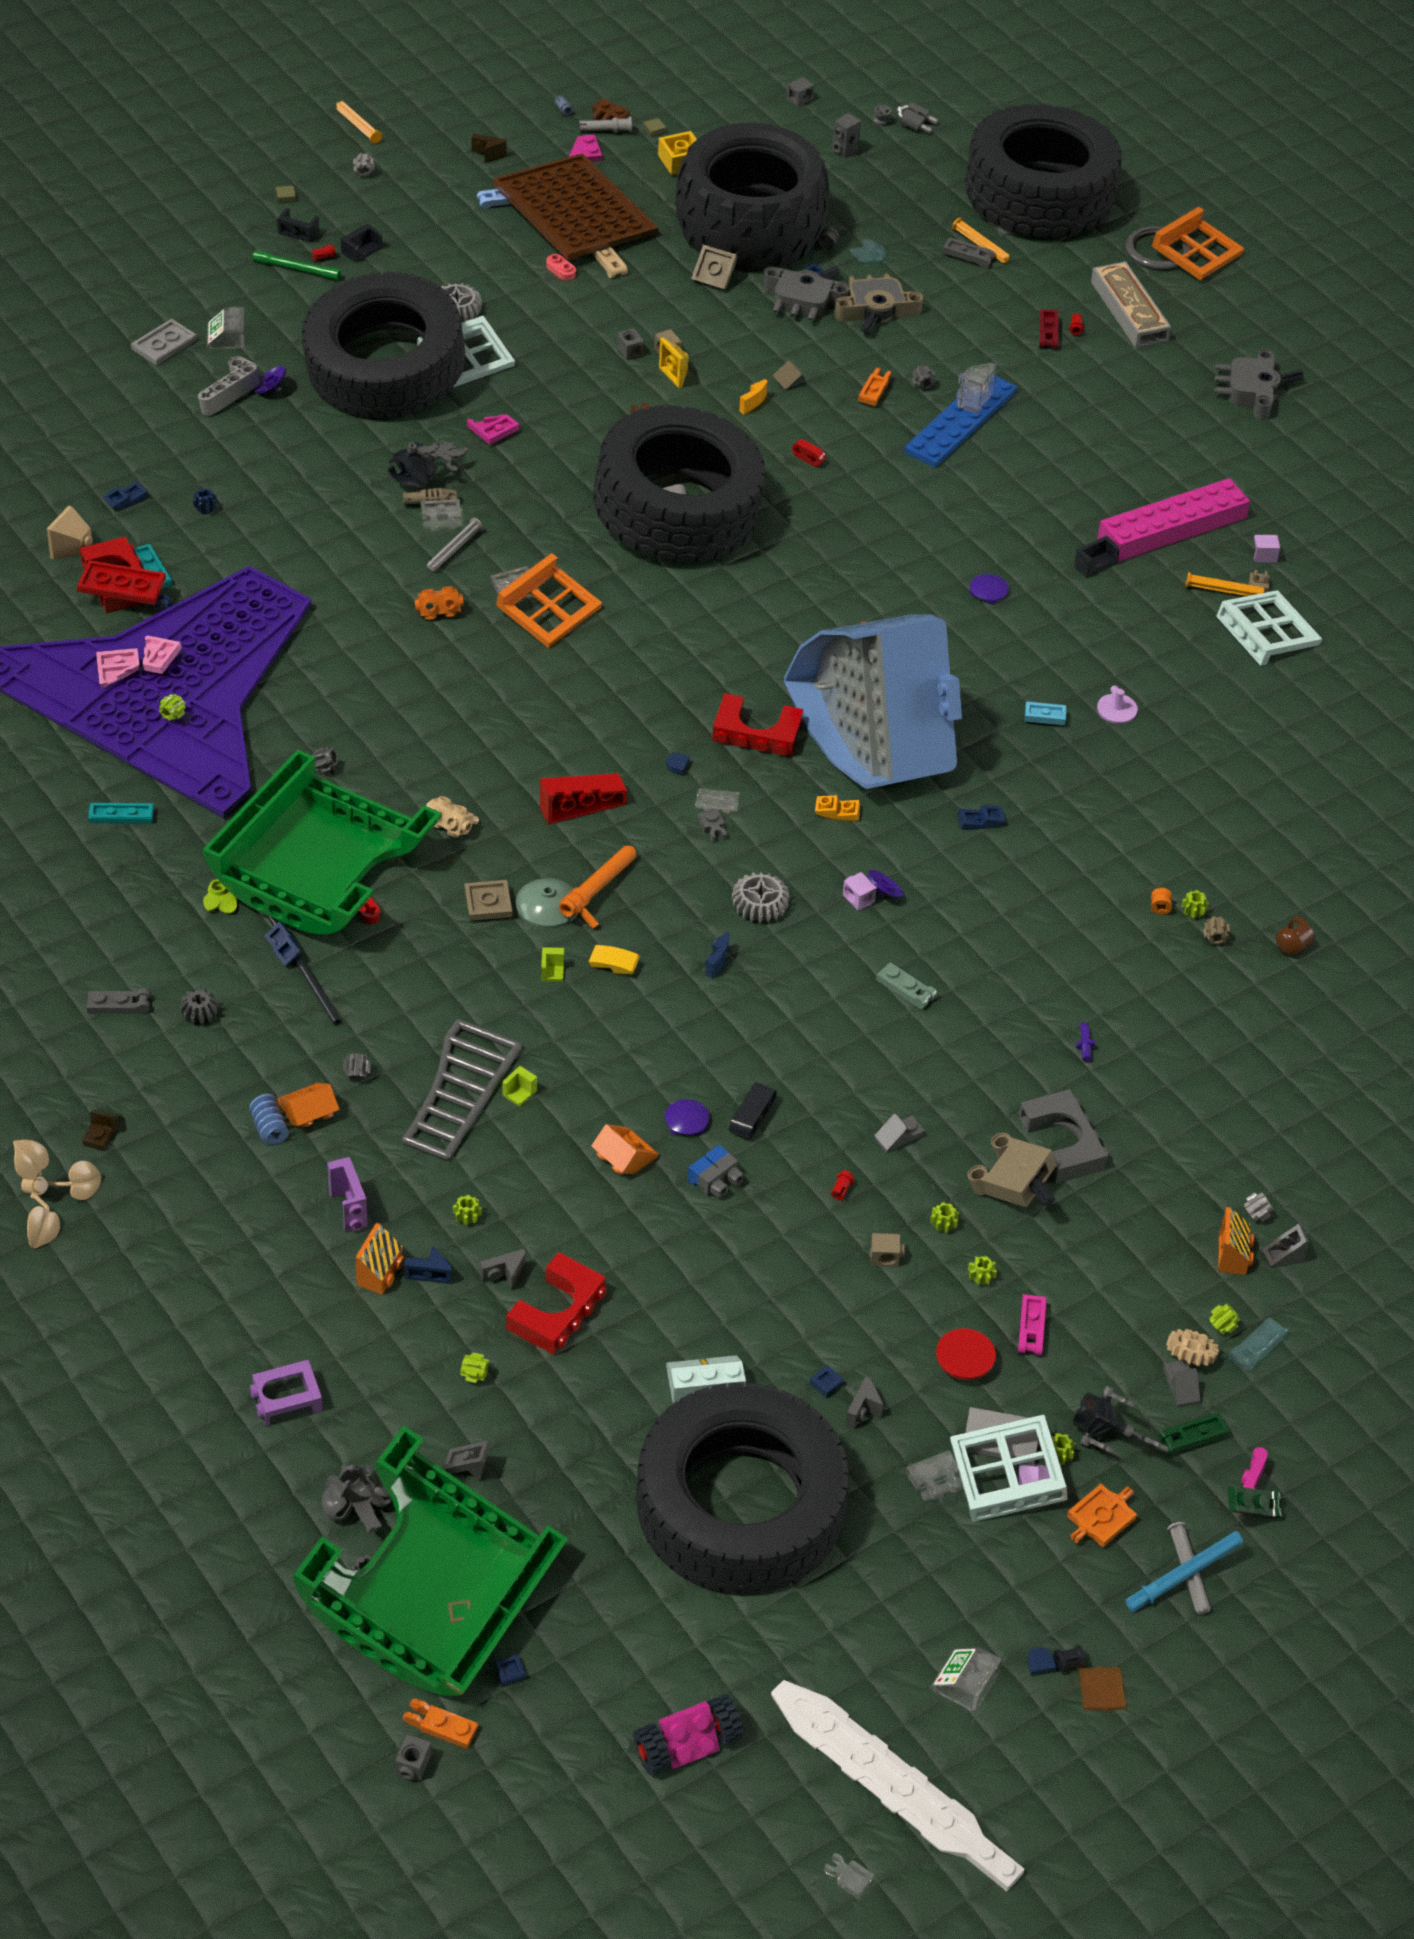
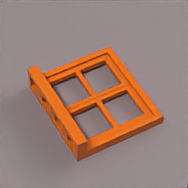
M1197 207L1157 231L1152 247L1199 280H1202L1242 255L1245 248L1202 220L1204 210ZM1196 229H1200L1211 238L1199 244L1187 235ZM1181 239L1193 249L1181 255L1171 248L1170 245ZM1217 241L1229 250L1218 257L1205 247ZM1199 252L1210 259L1211 262L1200 268L1187 258Z
M552 553L498 593L496 602L498 608L548 648L602 606L601 601L556 566L557 557ZM551 577L566 588L565 591L553 600H550L537 589ZM569 593H573L586 604L572 616L556 605ZM528 594H531L545 605L530 617L515 606L516 603ZM548 609L564 621L549 633L534 622L536 618Z

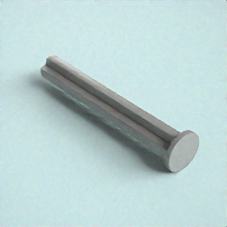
M472 518L470 524L429 561L427 568L435 572L476 532L483 530L482 523L477 518Z
M1176 1522L1169 1525L1167 1531L1172 1535L1180 1563L1183 1564L1194 1556L1185 1531L1187 1528L1186 1523ZM1199 1572L1186 1579L1196 1612L1199 1615H1204L1210 1611V1606Z

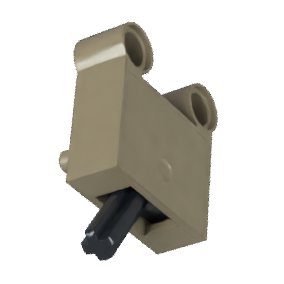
M1007 1133L995 1135L991 1140V1144L998 1159L989 1173L983 1165H976L968 1171V1178L974 1193L977 1195H989L1026 1208L1036 1195L1044 1206H1052L1055 1197L1044 1185L1057 1166L1052 1150L1011 1138Z

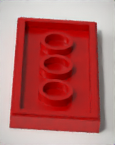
M89 560L77 585V592L155 605L166 580V573Z

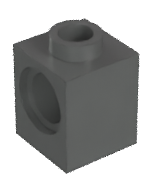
M803 77L787 84L786 99L797 107L813 100L814 85Z
M634 328L617 333V348L626 360L643 356L644 341Z
M406 1734L395 1760L396 1774H399L400 1777L406 1780L414 1779L420 1781L431 1757V1742ZM410 1758L417 1759V1761L409 1762L407 1760Z

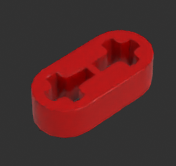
M799 439L792 445L793 454L814 467L820 466L826 460V455L822 449L803 439Z
M371 897L357 915L365 924H376L380 920V908Z

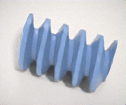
M263 1094L256 1097L251 1102L249 1110L261 1141L269 1145L282 1143L288 1137L289 1131L275 1096Z

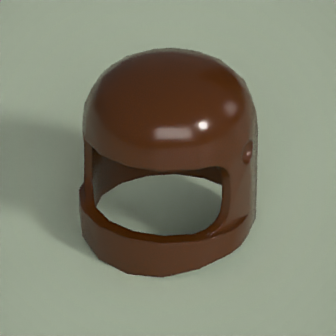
M1299 916L1291 919L1288 922V928H1281L1276 935L1278 948L1289 956L1301 953L1315 940L1313 930ZM1294 922L1299 923L1296 928H1294Z

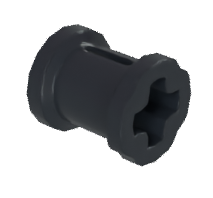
M1075 1645L1073 1649L1065 1651L1060 1649L1054 1651V1661L1059 1672H1065L1066 1668L1075 1666L1085 1667V1654L1080 1645Z

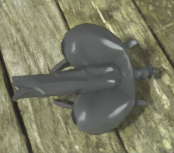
M356 1464L342 1465L339 1476L330 1475L327 1478V1488L322 1494L321 1502L324 1514L331 1520L343 1521L349 1517L354 1507L361 1522L366 1527L367 1534H370L372 1529L375 1531L381 1529L382 1525L374 1514L375 1510L372 1509L370 1503L378 1508H385L391 1505L393 1501L382 1484L378 1473L372 1471L369 1464L366 1465V1468Z

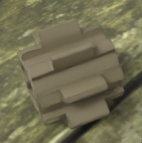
M1222 917L1208 919L1207 923L1205 922V929H1203L1204 938H1207L1208 942H1211L1213 945H1220L1229 939L1230 924H1226Z

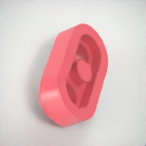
M552 254L547 257L546 267L557 277L566 281L575 278L576 268L565 258L558 254Z

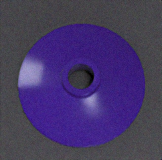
M277 366L266 372L260 378V384L254 388L256 393L260 394L270 390H277L286 374L285 367Z
M871 869L867 872L870 881L876 887L878 895L902 898L904 895L902 889L892 879L876 870Z

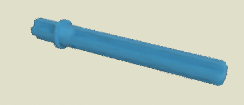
M1234 1531L1148 1586H1141L1140 1591L1125 1600L1127 1607L1131 1612H1135L1148 1603H1154V1599L1242 1545V1536L1237 1531Z

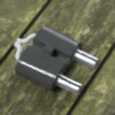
M913 102L909 106L898 107L897 109L901 117L899 123L917 132L921 129L929 134L931 133L932 128L924 124L926 120L935 125L938 123L937 118L929 115V110Z

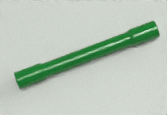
M257 250L253 253V261L303 271L337 281L341 277V270L304 263Z

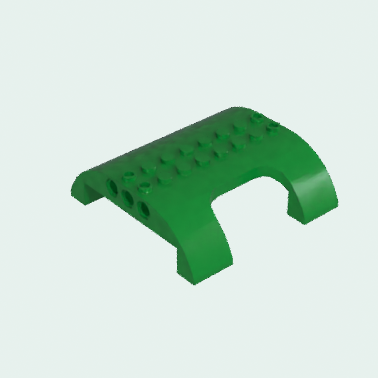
M297 749L202 849V853L217 879L229 892L248 906L299 930L313 934H331L344 928L373 895V889L359 884L368 871L384 860L411 852L438 823L442 813L423 805L412 818L315 776V757Z
M403 1425L376 1462L379 1478L389 1493L396 1510V1523L392 1531L369 1563L356 1571L345 1569L337 1562L343 1550L322 1536L293 1575V1580L306 1606L329 1630L383 1669L410 1685L434 1694L444 1696L463 1695L568 1538L549 1525L545 1527L540 1536L417 1452L424 1439ZM470 1600L471 1607L469 1610L467 1604L452 1606L453 1617H464V1619L457 1623L449 1624L448 1603Z

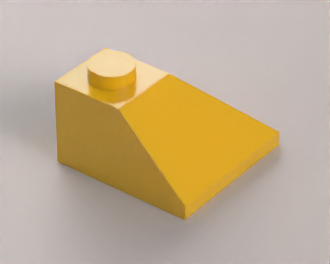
M664 337L660 338L659 368L678 388H681L688 371L689 357L676 344Z

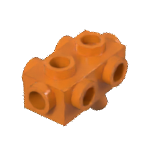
M443 587L441 591H434L433 589L422 590V593H417L418 600H415L416 612L420 611V615L425 616V619H434L437 617L436 614L452 617L457 615L456 612H460V606H464L462 594H458V590L453 589V587ZM427 603H433V607L427 608L426 605Z

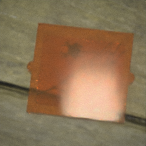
M1101 1666L1097 1668H1079L1084 1710H1102L1106 1712L1107 1710L1126 1708L1120 1668H1102Z

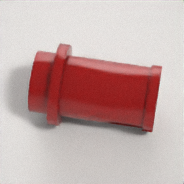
M327 244L326 247L312 250V254H314L312 257L314 261L328 257L333 258L336 255V251L333 245Z
M1078 313L1071 317L1069 330L1073 335H1079L1084 330L1082 324L1083 317Z
M846 1170L837 1175V1182L830 1192L832 1197L837 1193L834 1199L841 1201L845 1198L849 1186L854 1184V1175Z

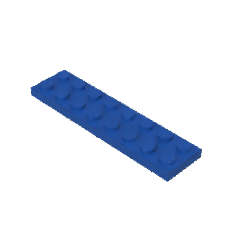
M990 373L988 391L967 394L968 389L964 391L904 447V453L936 468L1017 392V386Z

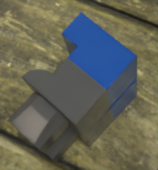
M719 1144L708 1152L705 1157H701L688 1167V1182L693 1186L699 1185L703 1188V1192L707 1197L710 1194H714L721 1198L728 1192V1185L725 1183L729 1181L732 1185L738 1186L743 1181V1173L737 1168L738 1160Z

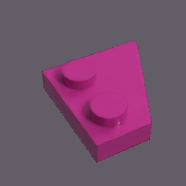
M578 136L569 157L583 153L591 162L602 161V153L596 136Z

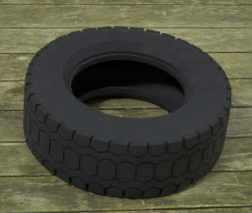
M381 272L370 273V276L365 274L357 276L356 280L351 278L344 281V284L342 282L337 284L314 302L306 314L302 327V345L305 362L314 389L324 401L334 408L336 407V409L345 413L347 411L348 414L371 418L372 415L373 418H385V415H387V418L398 417L399 413L403 416L411 414L412 410L417 412L424 409V405L428 407L434 404L436 400L438 401L444 397L459 380L465 363V344L461 317L455 301L449 293L436 283L423 277L420 279V276L409 274L408 276V273L397 272L396 275L394 272H383V275H381ZM379 330H406L414 332L423 338L421 343L413 350L390 359L366 360L353 357L345 352L347 346L357 338Z
M726 1383L711 1386V1391L709 1387L695 1391L694 1394L686 1395L679 1402L676 1401L666 1409V1412L664 1411L658 1417L647 1433L640 1452L637 1470L636 1502L640 1525L648 1544H650L655 1554L670 1569L673 1568V1571L684 1579L688 1577V1581L701 1587L705 1583V1588L718 1592L720 1588H723V1593L737 1594L738 1590H740L741 1594H756V1589H758L759 1593L774 1590V1586L777 1590L790 1585L791 1581L795 1583L804 1578L806 1574H810L819 1566V1563L821 1564L835 1545L844 1522L848 1495L849 1473L846 1454L837 1433L826 1418H823V1415L813 1406L810 1408V1404L799 1397L795 1400V1395L784 1390H781L779 1394L778 1388L764 1385V1388L761 1389V1384L747 1383L746 1387H744V1383H729L728 1387ZM728 1452H751L767 1457L779 1464L792 1478L798 1495L784 1512L772 1519L753 1524H739L721 1520L701 1508L691 1496L686 1481L701 1463L713 1456Z

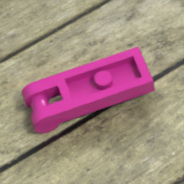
M1023 1294L1018 1353L1025 1354L1026 1351L1034 1352V1355H1042L1046 1297ZM1027 1339H1034L1035 1343H1029L1026 1341Z
M1261 1447L1254 1449L1253 1459L1250 1463L1251 1470L1246 1469L1241 1483H1244L1243 1487L1256 1489L1264 1471L1268 1455L1266 1449Z

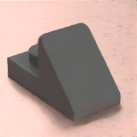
M895 1113L874 1135V1138L882 1149L889 1153L924 1137L925 1130L913 1115L901 1120Z
M521 1249L480 1261V1277L482 1282L494 1281L505 1276L510 1288L513 1289L525 1268V1250Z
M1187 1361L1164 1363L1163 1371L1176 1406L1183 1407L1200 1404L1196 1368L1190 1369Z
M865 1376L847 1411L845 1426L853 1429L858 1421H863L866 1412L877 1417L882 1416L883 1403L871 1379Z
M484 1441L450 1449L444 1470L449 1474L469 1471L477 1480H481L490 1443Z

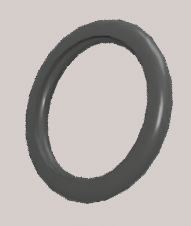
M1163 226L1142 227L1133 231L1128 236L1125 247L1128 255L1136 263L1156 270H1171L1180 267L1172 260L1154 261L1147 259L1134 248V243L1138 238L1156 234L1157 231L1164 228ZM1181 239L1178 240L1183 247L1182 255L1192 250L1191 246Z

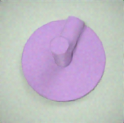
M1112 686L1110 688L1112 694L1105 695L1098 701V714L1104 720L1114 724L1128 723L1136 717L1137 705L1134 700L1124 695L1123 689H1119L1118 686Z

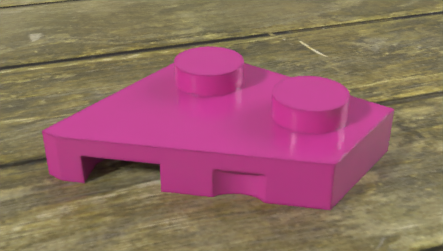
M508 414L496 417H484V421L473 422V419L467 420V427L491 445L518 431L519 423Z

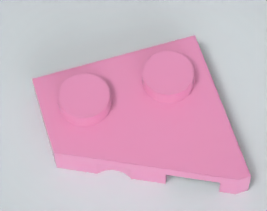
M146 636L145 657L143 658L144 670L163 674L182 649L181 643Z
M137 648L96 652L100 689L140 670Z

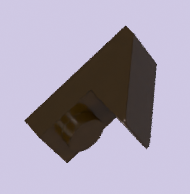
M473 133L471 137L472 152L484 154V162H490L507 155L506 139Z
M102 1109L90 1112L91 1125L82 1139L83 1146L105 1151L122 1119V1115Z

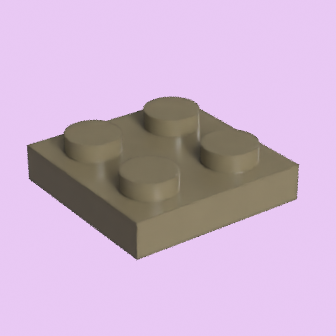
M703 245L691 279L726 291L738 256Z
M507 880L464 883L469 921L512 917Z

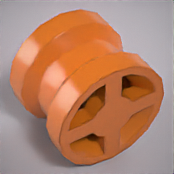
M1166 888L1155 889L1151 894V910L1160 915L1169 913L1172 910V892Z

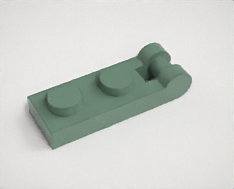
M891 962L876 976L878 982L920 1009L926 1007L928 1001L933 1000L938 995L935 988L932 986L927 987Z

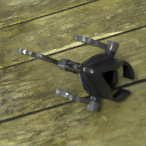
M445 441L441 442V446L437 445V442L432 443V446H424V444L418 442L409 443L408 449H402L393 453V457L389 461L390 464L395 461L401 472L397 474L394 465L388 468V472L397 482L404 486L423 488L433 480L434 476L432 474L435 473L436 466L434 462L441 458L445 461L447 469L456 472L458 468L450 465L452 462L451 458L459 459L465 456L468 448L456 449L454 443Z
M1106 1386L1101 1398L1089 1392L1082 1397L1080 1408L1075 1411L1073 1425L1086 1430L1080 1443L1090 1447V1444H1094L1113 1454L1114 1449L1093 1440L1094 1436L1103 1434L1113 1428L1128 1437L1134 1435L1168 1452L1169 1447L1134 1432L1135 1429L1130 1425L1118 1420L1116 1421L1111 1398L1133 1408L1135 1406V1403L1114 1394L1116 1390Z

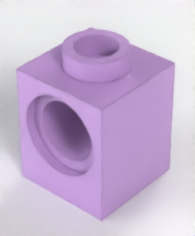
M860 872L844 880L843 896L857 910H860L875 902L876 887Z

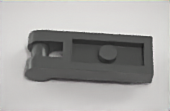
M950 237L943 246L942 253L977 263L984 269L988 268L991 261L995 258L994 251Z
M141 988L138 991H88L87 1013H147L150 1007L148 1001L150 1000L151 992L146 988Z

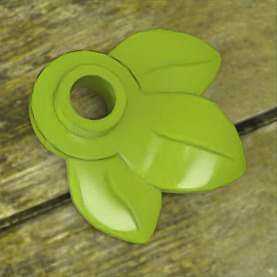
M216 879L210 883L208 894L203 898V904L208 912L218 908L223 913L231 914L237 909L236 900L238 898Z

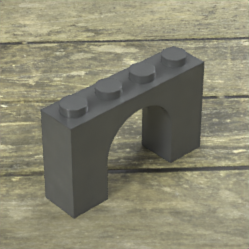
M1070 1089L1021 1102L1019 1118L1027 1133L1048 1127H1062L1074 1133L1079 1140L1078 1143L1071 1147L1053 1151L1057 1166L1050 1175L1055 1184L1105 1170L1106 1161L1108 1160L1107 1149L1102 1147L1097 1132L1090 1126L1087 1114L1083 1113L1078 1098L1073 1096Z

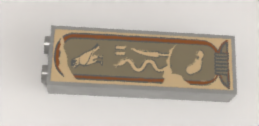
M1126 261L1093 268L1092 285L1135 348L1169 341L1171 326Z

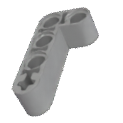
M240 356L231 358L228 361L230 374L198 394L202 414L207 416L213 415L256 388L260 384L257 365Z

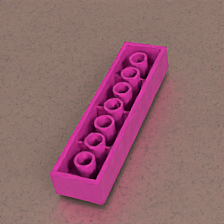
M1228 478L1101 520L1097 538L1100 539L1107 535L1119 546L1117 562L1246 519L1250 500Z

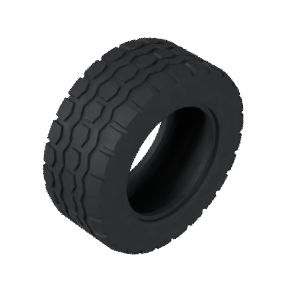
M1022 104L1021 107L1018 105L1006 107L1005 110L1000 109L993 112L992 115L986 116L978 124L972 135L965 177L966 193L970 203L979 214L987 217V220L1001 225L1006 230L1017 231L1019 234L1028 236L1033 234L1034 237L1048 238V236L1060 238L1066 235H1078L1100 225L1113 208L1122 164L1120 145L1107 127L1099 124V121L1090 116L1085 117V114L1081 112L1069 111L1065 107H1052V105L1038 104V106L1035 104ZM1029 168H1042L1059 173L1040 172Z
M667 405L666 408L663 406L648 407L647 410L645 408L632 412L631 415L624 416L608 431L602 442L593 487V500L602 524L606 529H609L610 533L617 540H623V544L635 551L640 550L641 554L652 558L657 556L659 560L673 562L677 560L678 563H692L695 560L697 563L711 561L712 558L716 560L736 551L751 535L756 525L766 483V468L763 456L756 443L741 428H735V424L725 418L719 419L716 414L708 411L701 412L700 409L685 407L684 409L676 405ZM655 473L682 474L703 482L714 492L701 495L679 494L658 487L645 476Z

